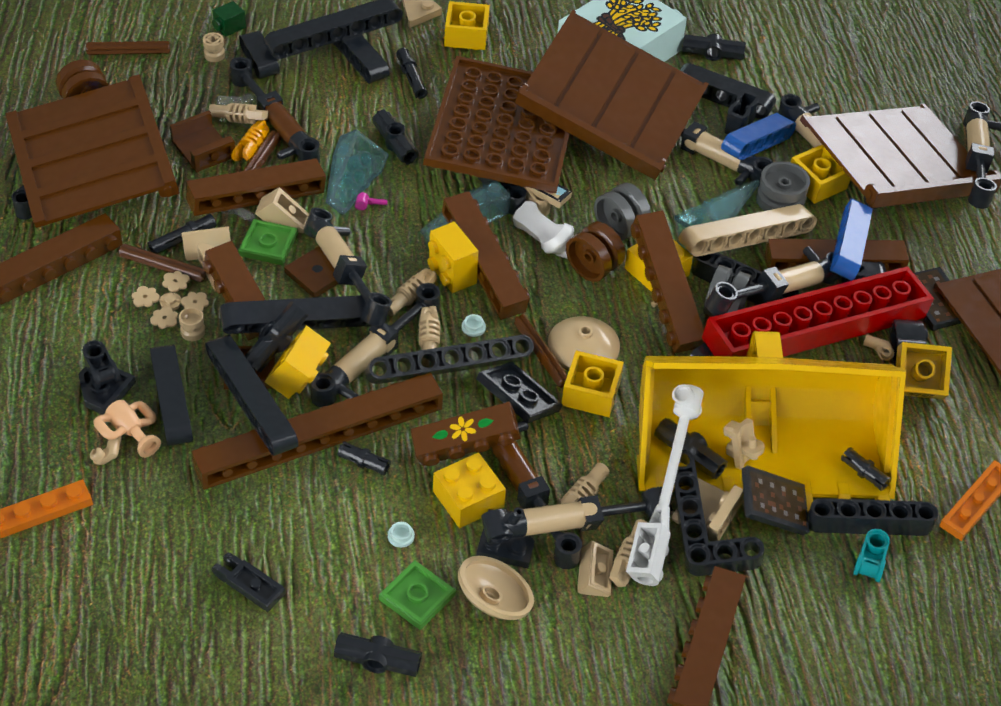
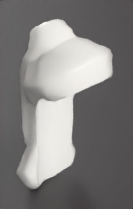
M525 201L513 216L514 225L538 240L545 253L555 254L567 259L566 243L574 236L573 226L567 223L556 224L539 211L535 202Z

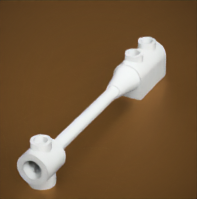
M681 384L672 392V398L675 401L673 412L679 417L659 504H657L649 523L638 522L626 572L633 580L643 585L656 586L663 578L662 568L665 557L669 553L668 543L671 535L669 531V504L689 420L698 418L702 413L701 403L704 392L694 385Z

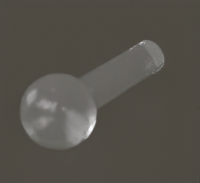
M247 93L242 97L217 96V104L242 103L257 106L256 96L252 93Z
M244 208L221 211L226 215L235 214L250 222L255 219V214Z

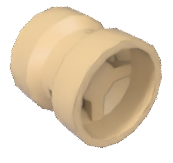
M215 32L206 34L203 37L205 59L210 62L223 60L225 58L224 37Z
M196 307L183 309L179 314L182 337L188 341L200 340L205 335L203 312Z

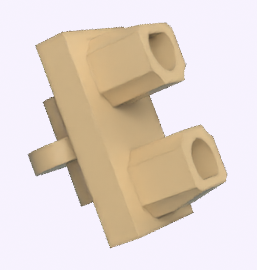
M746 418L741 423L731 420L724 426V435L732 439L727 444L726 454L734 458L736 468L741 470L746 461L749 459L757 460L758 456L763 454L765 450L764 443L755 437L753 420Z

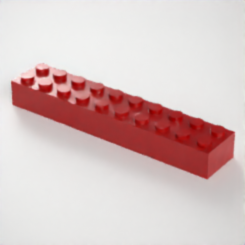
M907 266L709 317L702 339L714 356L747 357L753 331L779 332L784 357L890 328L894 319L914 321L926 317L934 298Z

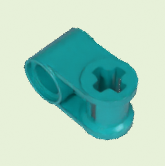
M881 529L868 531L859 552L853 575L862 574L874 578L875 582H880L890 543V538L885 531Z

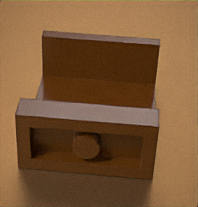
M210 110L170 125L172 143L196 173L231 159L232 151L235 149V142L231 136L222 138L212 125Z

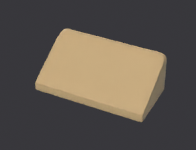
M229 226L182 232L186 261L198 259V243H205L216 247L231 241Z
M590 541L581 548L578 593L603 597L611 595L612 581L609 576L613 566V550L595 541Z

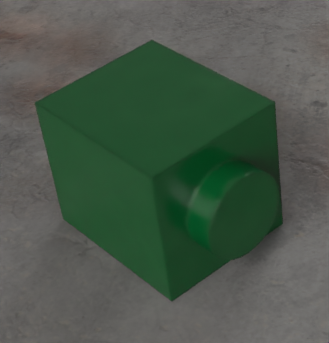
M234 1L212 10L213 27L225 37L246 28L245 11Z

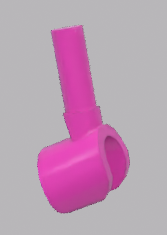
M361 192L357 195L355 208L365 210L368 204L387 205L388 200L369 198L368 194Z

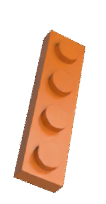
M994 460L941 520L939 527L960 541L964 539L1001 496V464Z
M79 480L0 509V539L93 505L91 495L84 480Z

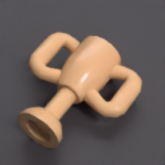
M117 400L106 409L105 414L97 416L93 421L94 427L108 440L117 439L123 434L133 436L139 442L137 451L143 458L153 455L161 445V440L157 436H146L141 430V427L150 426L157 420L156 413L142 401L128 405L125 400ZM135 410H139L146 419H139ZM104 422H110L116 431H112Z

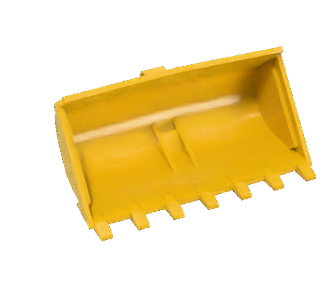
M753 331L747 357L646 356L640 387L639 455H637L638 489L644 492L654 487H663L672 448L654 435L655 429L664 418H670L678 424L679 417L673 412L675 401L672 398V392L678 385L689 384L702 389L704 395L701 403L702 413L698 418L689 420L687 432L701 434L705 438L708 447L728 461L727 467L717 479H712L696 467L697 478L724 492L730 493L734 485L743 489L742 469L736 468L734 458L726 454L727 444L732 439L724 435L723 428L731 420L741 423L748 418L753 420L755 437L764 443L765 450L762 455L758 456L757 460L749 459L746 461L744 467L749 465L804 484L808 513L813 497L836 499L871 498L874 500L895 499L906 369L895 367L892 364L783 358L780 333ZM852 447L853 450L866 460H872L876 468L891 478L890 483L886 482L888 486L883 491H880L867 479H861L857 476L858 472L841 461V456H846L844 452L848 448ZM679 463V466H680V467H685V466H687V465H685V464H683V463ZM682 486L680 488L683 490H689L690 487Z

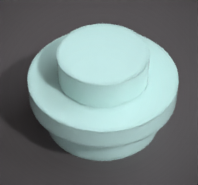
M469 315L462 322L463 333L470 337L481 336L486 330V324L479 315Z
M397 522L388 531V540L395 547H407L414 541V530L406 522Z

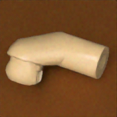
M866 335L863 343L864 346L875 349L882 360L888 361L893 358L894 350L889 341Z
M121 436L114 440H108L105 449L102 450L97 447L96 450L93 449L91 451L90 458L94 464L104 465L118 456Z

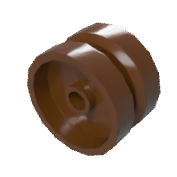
M81 59L65 65L57 74L55 81L62 99L109 85L102 70L96 63Z
M597 221L589 224L582 232L574 235L566 243V254L572 268L581 277L591 282L602 280L610 271L615 270L625 261L626 252L620 236L613 228L602 222Z

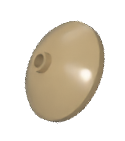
M577 316L562 320L553 327L548 337V348L560 365L569 370L576 350L616 360L620 351V341L613 328L605 322L592 317Z
M473 556L467 558L460 566L458 580L461 589L467 599L482 612L502 620H517L524 618L531 611L534 604V596L530 586L517 571L507 564L491 557Z

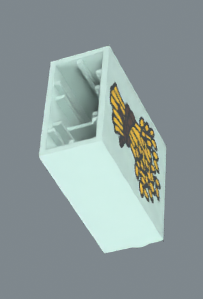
M592 0L575 10L576 14L664 62L682 51L687 18L678 10L668 7L659 0ZM569 15L559 20L558 32Z

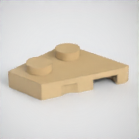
M402 0L409 28L442 15V8L433 0Z

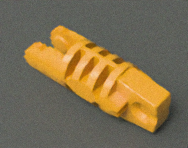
M258 120L248 129L232 151L231 159L233 161H240L242 158L247 161L253 157L270 131L265 120Z

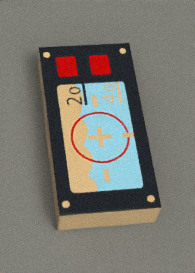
M559 184L557 193L524 187L526 191L533 192V195L544 201L548 200V203L557 208H560L572 196L571 190Z

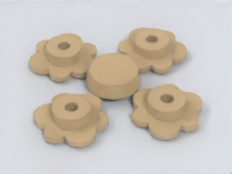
M181 271L164 275L162 285L168 288L170 293L160 297L156 293L155 288L148 289L146 286H140L137 292L131 295L136 307H151L153 303L160 302L162 309L155 310L150 318V323L158 326L160 329L177 325L178 313L175 310L181 304L184 306V309L196 307L201 311L209 305L207 295L203 292L197 294L190 292L188 296L182 299L175 293L181 289H186L187 283L190 281V277L187 274H182Z

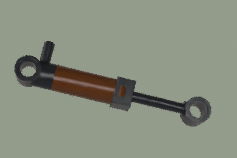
M236 57L230 61L232 84L238 87H249L256 96L257 110L268 111V119L265 121L269 122L280 133V136L289 146L278 151L277 158L282 160L296 154L298 162L317 158L320 164L319 141L310 137L283 106V99L276 90L265 94L252 79L251 61L248 58Z
M525 421L517 423L519 433L528 430L529 425ZM517 441L506 446L497 445L490 447L517 491V500L522 509L548 505L550 488L543 476H537ZM551 532L555 539L553 558L555 564L566 570L575 568L579 564L582 541L580 537L570 532Z

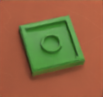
M253 219L238 252L241 257L284 265L298 235V228Z
M414 560L379 594V600L421 630L456 595V589Z

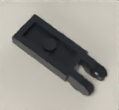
M229 552L223 556V559L233 569L232 572L217 563L211 569L217 578L226 582V584L266 612H269L286 595V589L281 584L246 560L242 561Z

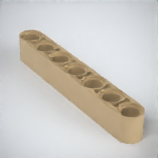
M797 204L689 226L680 233L679 242L693 256L698 257L768 242V239H782L805 234L813 230L817 224V218L803 205Z

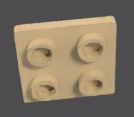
M698 478L708 540L718 541L742 505L743 489L734 485L730 493L724 492ZM687 509L684 512L688 514H693L696 511L693 509ZM675 510L672 515V521L679 524L677 510Z

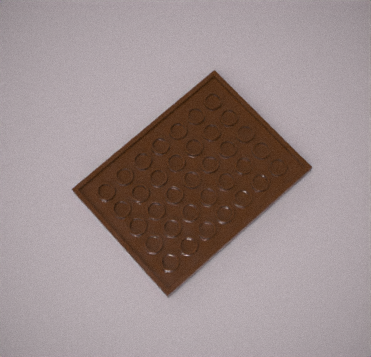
M456 56L424 156L423 165L557 193L570 133L515 104L519 88L524 83H527L533 72Z

